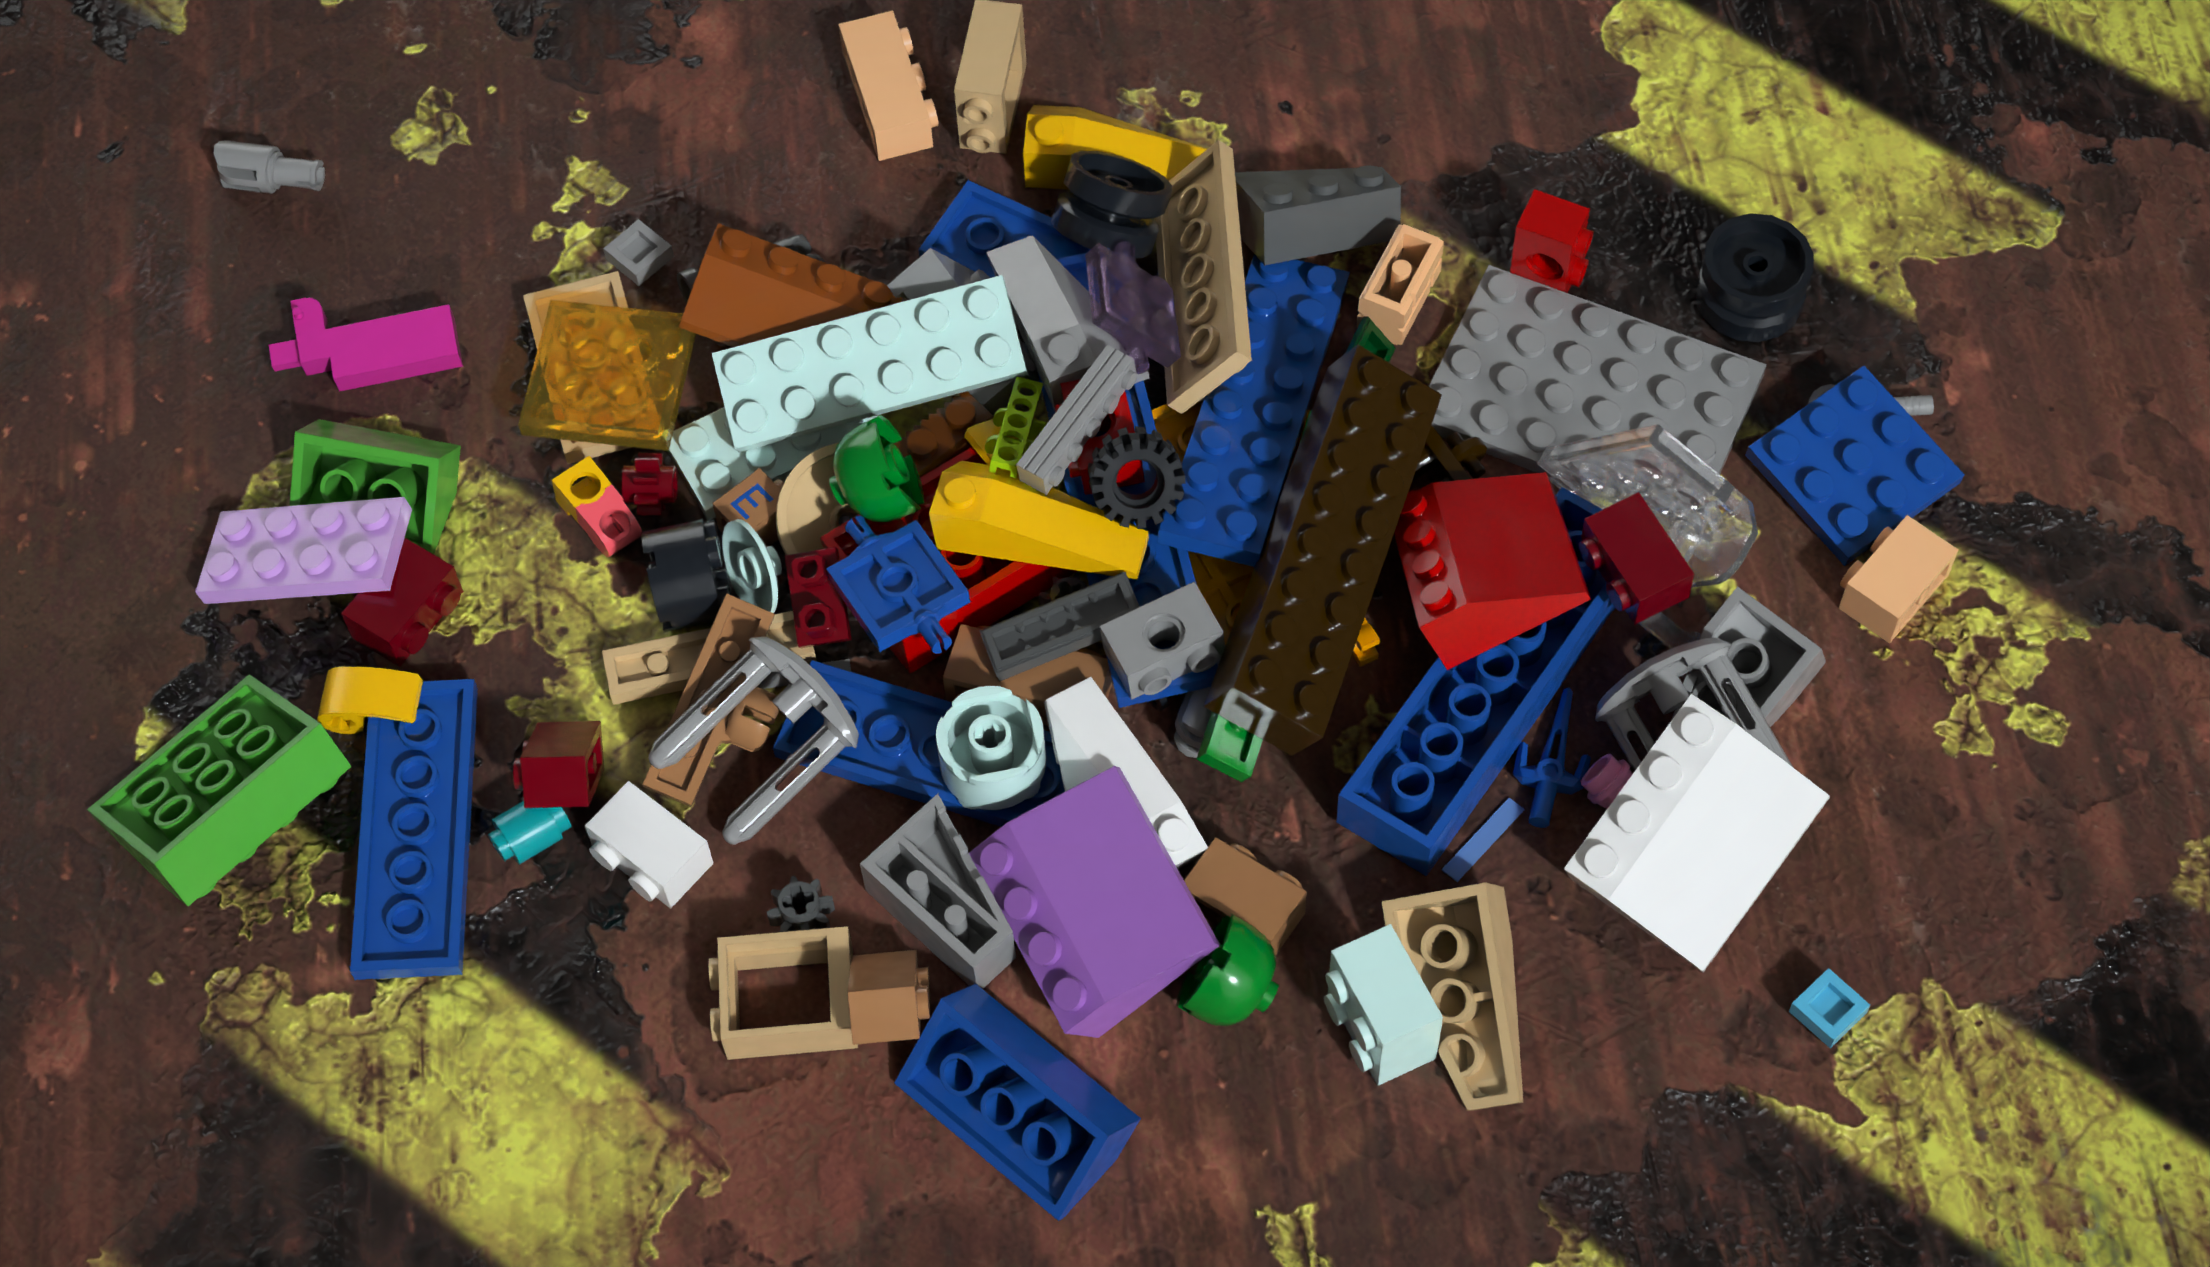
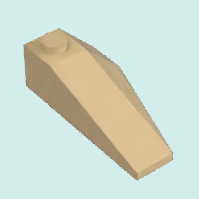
M1485 882L1382 901L1385 926L1392 925L1443 1016L1438 1053L1467 1111L1523 1103L1513 942L1504 887Z

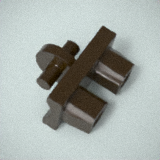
M1431 425L1412 481L1430 470H1433L1438 476V479L1432 483L1471 479L1466 471L1470 473L1473 479H1478L1486 472L1480 461L1485 456L1487 447L1479 437L1463 440L1460 434L1455 432L1446 439V442L1452 449L1450 450Z

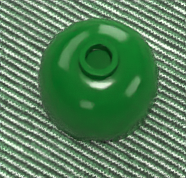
M882 415L862 423L845 434L840 440L833 457L835 475L829 478V483L836 500L841 505L848 503L855 513L871 521L889 522L920 510L921 507L919 505L924 503V493L911 454L903 457L900 450L894 445V443L903 439L891 422Z
M1232 913L1231 917L1228 915L1223 917L1212 930L1220 946L1200 960L1194 975L1187 972L1176 1004L1178 1008L1193 1017L1217 1026H1231L1242 1022L1255 1009L1263 1013L1272 1003L1279 988V984L1272 981L1276 969L1274 949L1268 939L1255 927Z

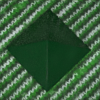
M1363 317L1346 353L1356 345H1360L1389 363L1396 347L1369 317Z

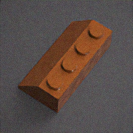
M718 223L704 254L679 328L728 346L736 347L900 303L903 297L896 298L888 286L882 282L868 279L841 269L836 265L822 262L787 247L773 244L746 234L741 230Z

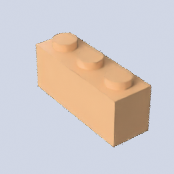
M893 10L838 24L843 56L878 161L932 148L931 128L939 125L933 100L931 98L923 99L921 91L926 90V84L920 63L911 64L909 55H913L914 52L907 27H898Z

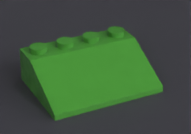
M249 674L87 810L163 887L186 906H190L198 898L210 893L216 883L237 864L252 857L258 846L278 829L290 824L297 817L298 812L320 793L331 789L337 783L339 777L352 766L320 722Z

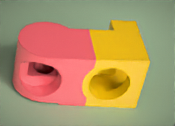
M590 456L552 479L556 502L567 515L571 514L599 551L606 557H611L641 537L642 529L635 516L623 502V497ZM587 476L586 478L572 486V484L578 478Z

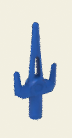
M1569 687L1565 688L1562 692L1554 722L1539 763L1527 766L1528 745L1525 742H1521L1517 750L1513 775L1522 785L1536 788L1528 821L1531 825L1539 828H1546L1550 824L1556 793L1572 795L1584 789L1581 785V780L1588 771L1591 760L1588 754L1583 755L1574 775L1565 771L1566 741L1573 691ZM1559 734L1561 736L1557 759L1550 758L1555 737Z

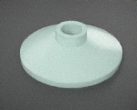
M741 519L730 521L723 530L722 550L731 584L741 600L774 613L778 603L777 576L782 571L780 558L773 547H766L757 532L747 522Z

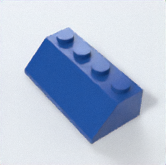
M977 984L941 998L920 1039H918L894 1084L1058 1221L1063 1219L1114 1164L1141 1120L1133 1111Z

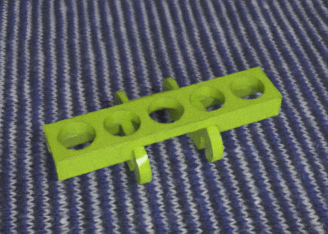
M1016 376L1008 406L999 408L993 417L994 425L1001 426L999 435L990 436L985 443V451L988 454H993L989 472L996 473V469L1001 468L1011 471L1010 477H1017L1018 470L1016 464L1048 423L1034 419L1043 383ZM1021 388H1028L1034 391V394L1026 396L1021 394L1020 390ZM1016 404H1024L1029 407V411L1016 410L1015 406ZM1006 436H1014V437H1016V438H1018V439H1014V438H1010V437H1006Z

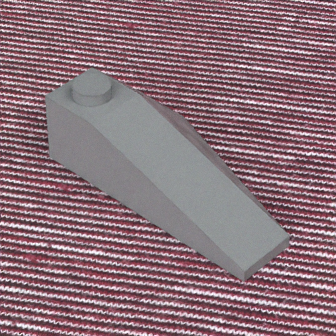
M1738 586L1706 624L1700 639L1719 638L1731 643L1732 646L1728 651V656L1770 727L1793 704L1826 663L1822 648ZM1696 669L1693 672H1689V674L1687 673L1683 685L1689 696L1693 694L1726 717L1700 670ZM1725 682L1722 688L1743 724L1748 730L1754 729L1756 724L1735 688L1730 682ZM1678 708V709H1676V710L1674 711V714H1673V716H1672V719H1673L1674 716L1677 714V712L1680 710V708Z

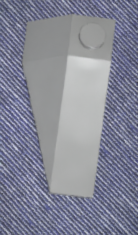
M1033 235L986 252L995 276L1003 275L1015 322L1054 411V405L1063 403L1060 383L1081 379L1107 344L1134 359L1137 373L1135 383L1149 379V372L1131 333Z

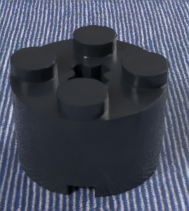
M703 519L641 532L643 552L649 553L651 562H648L649 568H647L657 615L660 623L663 622V631L669 632L714 622L726 593L732 596L726 567L716 569L722 566L719 551L721 550L715 521L704 522Z

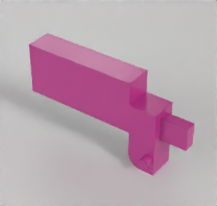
M302 298L292 300L290 302L296 339L269 345L271 365L274 372L302 366L306 376L332 371L333 379L339 392L463 367L455 319L449 304L329 328L327 317L321 304L316 299Z

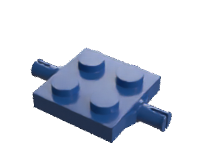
M863 516L855 517L856 524L850 519L845 526V530L851 535L858 547L848 557L826 568L829 581L876 648L881 652L911 635L921 633L933 653H942L941 646L946 651L951 646L952 639L938 622L943 617L971 603L969 592L917 520L894 532L877 536L866 523Z

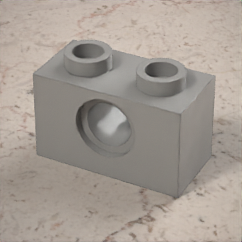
M1195 581L1100 625L1103 649L1131 700L1143 694H1157L1166 689L1172 680L1187 673H1199L1208 670L1222 657L1225 648L1223 630ZM1165 640L1177 643L1169 649L1154 647L1157 643Z

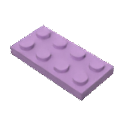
M405 497L222 511L220 512L195 592L204 604L390 591L412 508Z

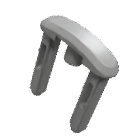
M765 636L749 639L750 650L720 679L716 680L694 704L654 741L648 756L650 764L657 769L677 764L771 672H779L790 682L772 700V703L793 724L812 706L823 716L824 724L728 816L722 830V836L727 843L732 845L750 840L845 747L856 748L858 744L859 733L850 714L825 679L800 656L777 641ZM740 676H746L745 681L711 714L704 715L705 709ZM814 750L820 751V755L783 791L777 790V786Z
M1706 638L1674 647L1650 658L1626 674L1601 698L1597 704L1595 720L1607 723L1634 771L1641 761L1629 741L1630 735L1637 734L1647 752L1655 744L1634 705L1640 701L1639 699L1651 693L1663 715L1682 707L1689 694L1679 677L1696 669L1700 670L1726 717L1793 767L1729 658L1728 651L1732 646L1731 643L1719 638ZM1725 682H1730L1735 688L1756 724L1754 729L1748 730L1743 724L1722 688Z

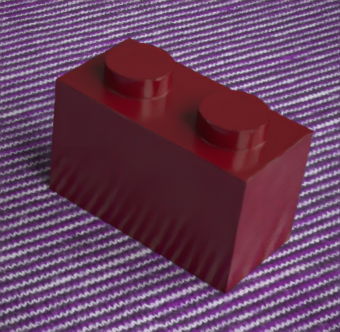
M1639 492L1584 519L1581 541L1579 542L1581 556L1591 570H1599L1607 582L1606 590L1612 604L1618 611L1625 610L1635 625L1689 598L1694 572Z
M405 538L390 591L358 593L341 614L353 639L400 667L410 654H415L421 650L427 641L429 632L443 616L453 612L459 603L463 589L454 566Z
M601 721L537 723L530 739L524 740L522 755L520 758H515L513 766L514 786L516 790H523L524 808L589 807L604 772Z

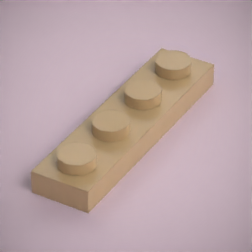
M793 611L775 614L766 637L777 641L800 656L807 663H810L811 660L816 661L813 646L802 649L798 647ZM711 628L603 650L602 654L613 705L684 690Z

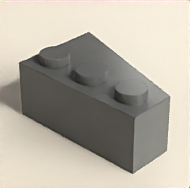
M1368 165L1358 168L1235 172L1241 239L1264 266L1389 242L1401 222V186L1382 167Z

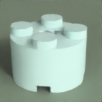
M1001 686L973 688L960 694L953 700L952 707L945 713L943 718L941 716L937 724L936 741L943 780L959 803L968 809L999 810L1017 805L1037 794L1045 773L1046 752L1043 723L1036 707L1027 699L1024 701L1013 695L1012 690Z

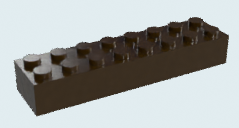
M1356 345L1331 364L1326 371L1270 523L1260 559L1255 564L1203 705L1205 708L1291 756L1319 741L1324 736L1442 396L1439 392L1360 345Z

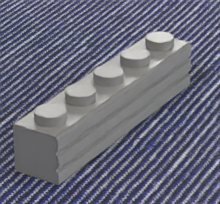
M1107 344L1016 464L1020 481L1045 495L1048 494L1053 486L1056 487L1060 484L1066 468L1071 462L1078 460L1085 443L1089 438H1094L1097 435L1103 419L1107 414H1112L1115 411L1121 395L1125 390H1130L1135 384L1137 373L1135 361L1132 357Z

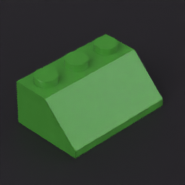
M318 419L295 431L290 506L405 497L412 508L405 538L434 554L457 494L461 445Z

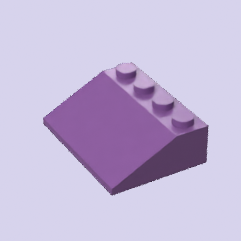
M1113 766L1014 818L969 853L977 870L984 877L1008 921L1018 948L1065 1034L1094 1038L1101 1037L1220 946L1219 941L1120 767Z

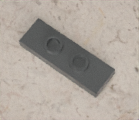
M1122 572L979 631L995 674L1000 682L1101 641L1100 625L1139 608V604L1126 572Z

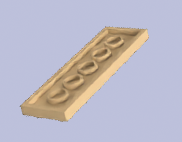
M1220 140L1215 142L1169 181L1172 184V193L1165 214L1154 218L1159 225L1156 248L1167 406L1181 414L1200 400H1204L1205 396H1209L1215 388L1232 375L1242 371L1252 361L1233 149Z

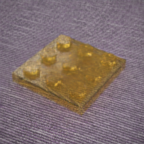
M550 300L518 423L521 435L669 451L696 333L679 328L682 313Z

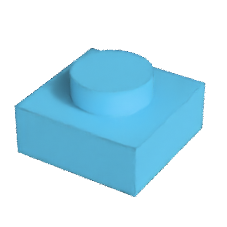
M1828 968L1792 1002L1789 1012L1824 1044L1831 1048L1867 1014L1870 1004Z

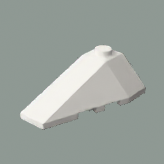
M1092 677L1045 700L1044 705L1056 763L1060 765L1065 792L1113 766L1120 767L1178 870L1193 863L1208 849L1180 798Z

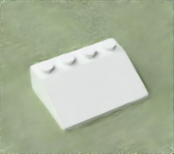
M1690 694L1570 859L1564 870L1572 881L1697 969L1704 972L1826 804L1830 795L1736 723L1693 694Z

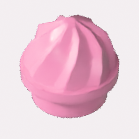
M1606 754L1589 768L1581 780V785L1588 791L1587 798L1592 803H1597L1608 809L1633 773L1630 770V764L1625 760L1618 761L1611 754Z

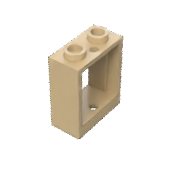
M975 0L954 88L960 148L971 149L979 153L996 152L1007 154L1027 65L1022 4Z
M848 926L717 938L718 957L709 958V980L711 990H719L720 1008H711L710 1024L713 1041L722 1042L727 1060L858 1048V1044L853 1045L847 993L851 955H853V946ZM828 963L831 1022L740 1030L739 970Z

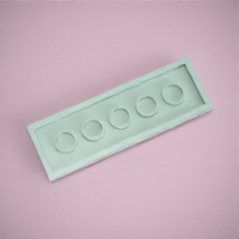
M1003 275L712 353L734 448L738 452L1016 378V376L1029 375Z

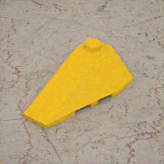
M1033 105L1027 114L1023 148L1025 185L1031 188L1068 189L1064 184V177L1071 155L1078 151H1099L1125 157L1152 168L1170 181L1205 152L1207 148L1081 107Z
M960 461L942 471L929 511L934 540L938 550L1109 576L1126 572L1129 579L1138 580L1149 540L1148 531L1142 528L1137 529V526L1129 523V528L1120 526L1117 518L1110 521L1105 517L1103 510L1053 487L1045 495L1020 481L1018 474L1016 478L1010 477L1011 471L997 468L996 473L989 472L990 465Z

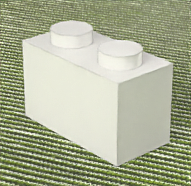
M630 781L585 825L592 844L589 851L603 867L610 871H613L616 867L630 877L628 882L638 894L648 901H652L656 897L670 909L713 864L707 840Z

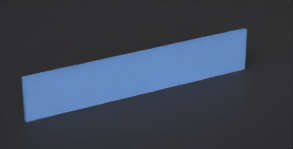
M1508 798L1443 867L1442 871L1458 882L1525 809L1511 798Z

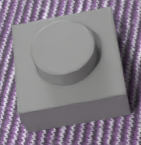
M639 219L603 248L606 260L638 286L674 257L672 246Z

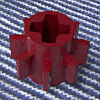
M638 453V458H635V465H624L622 471L624 503L637 504L638 516H661L662 511H665V503H676L678 494L676 466L663 464V453Z

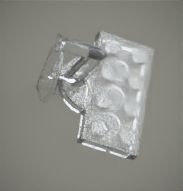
M1659 424L1547 447L1537 465L1551 475L1550 480L1559 489L1563 487L1601 509H1605L1639 492L1694 572L1692 587L1716 585L1728 580L1740 568L1757 538L1758 528L1752 501ZM1718 505L1725 509L1726 512L1722 514ZM1662 612L1638 623L1670 649L1700 640L1701 637L1699 632L1689 633Z

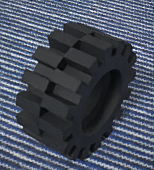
M1135 426V433L1128 434L1126 427L1119 429V437L1112 439L1109 434L1102 439L1104 447L1102 449L1098 447L1094 449L1092 453L1094 461L1088 465L1089 484L1095 503L1099 509H1103L1105 517L1110 521L1117 518L1120 526L1129 528L1131 521L1136 523L1137 529L1147 528L1145 520L1152 518L1155 525L1164 521L1161 514L1165 510L1172 515L1177 509L1175 500L1182 501L1184 495L1182 484H1186L1185 474L1178 453H1176L1172 443L1168 439L1164 441L1161 433L1155 430L1151 434H1147L1145 427ZM1142 460L1150 463L1156 470V479L1153 486L1142 494L1132 495L1125 493L1118 487L1116 482L1119 470L1130 461Z

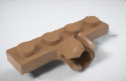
M726 593L668 728L716 680L720 679L750 650V638L767 636L775 616L774 613ZM740 676L705 709L704 715L711 714L745 681L746 676ZM757 686L677 764L663 769H657L651 765L642 784L643 787L692 807L715 752L722 744L731 743L750 752L759 751L768 739L770 728L744 715L774 725L779 709L772 703V700L777 695Z

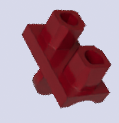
M831 547L785 555L798 647L802 649L826 643L852 640L847 606L829 581L826 568L840 561L838 548Z

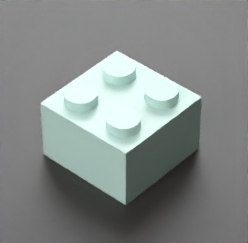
M1389 924L1331 950L1330 971L1325 975L1328 994L1324 995V1002L1333 1022L1337 1026L1344 1023L1352 1038V1041L1349 1042V1048L1358 1068L1362 1072L1369 1070L1379 1086L1437 1058L1443 1016L1392 925Z

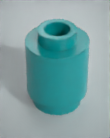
M523 800L492 819L496 830L489 833L488 836L503 861L513 857L520 865L563 839L562 833L571 828L572 825L562 807L524 808Z

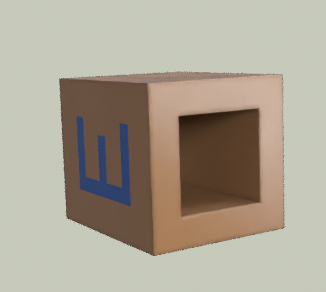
M760 468L712 503L718 529L723 533L724 527L728 522L741 519L757 532L766 547L771 546L779 540L776 528V505L784 482L780 479H776L773 482Z

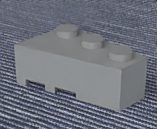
M930 248L887 286L896 298L903 297L911 300L989 279L990 277L980 269L974 272ZM1020 340L1029 375L1022 376V378L1039 382L1037 370L1025 343ZM1016 378L968 392L994 416L999 408L1008 406ZM1021 388L1020 393L1031 396L1034 394V391L1028 388ZM1016 404L1015 409L1019 410L1024 404Z
M937 793L860 863L865 891L968 986L977 984L983 989L1016 959L1013 931L984 877L977 870L960 834L958 835L946 812L945 805Z

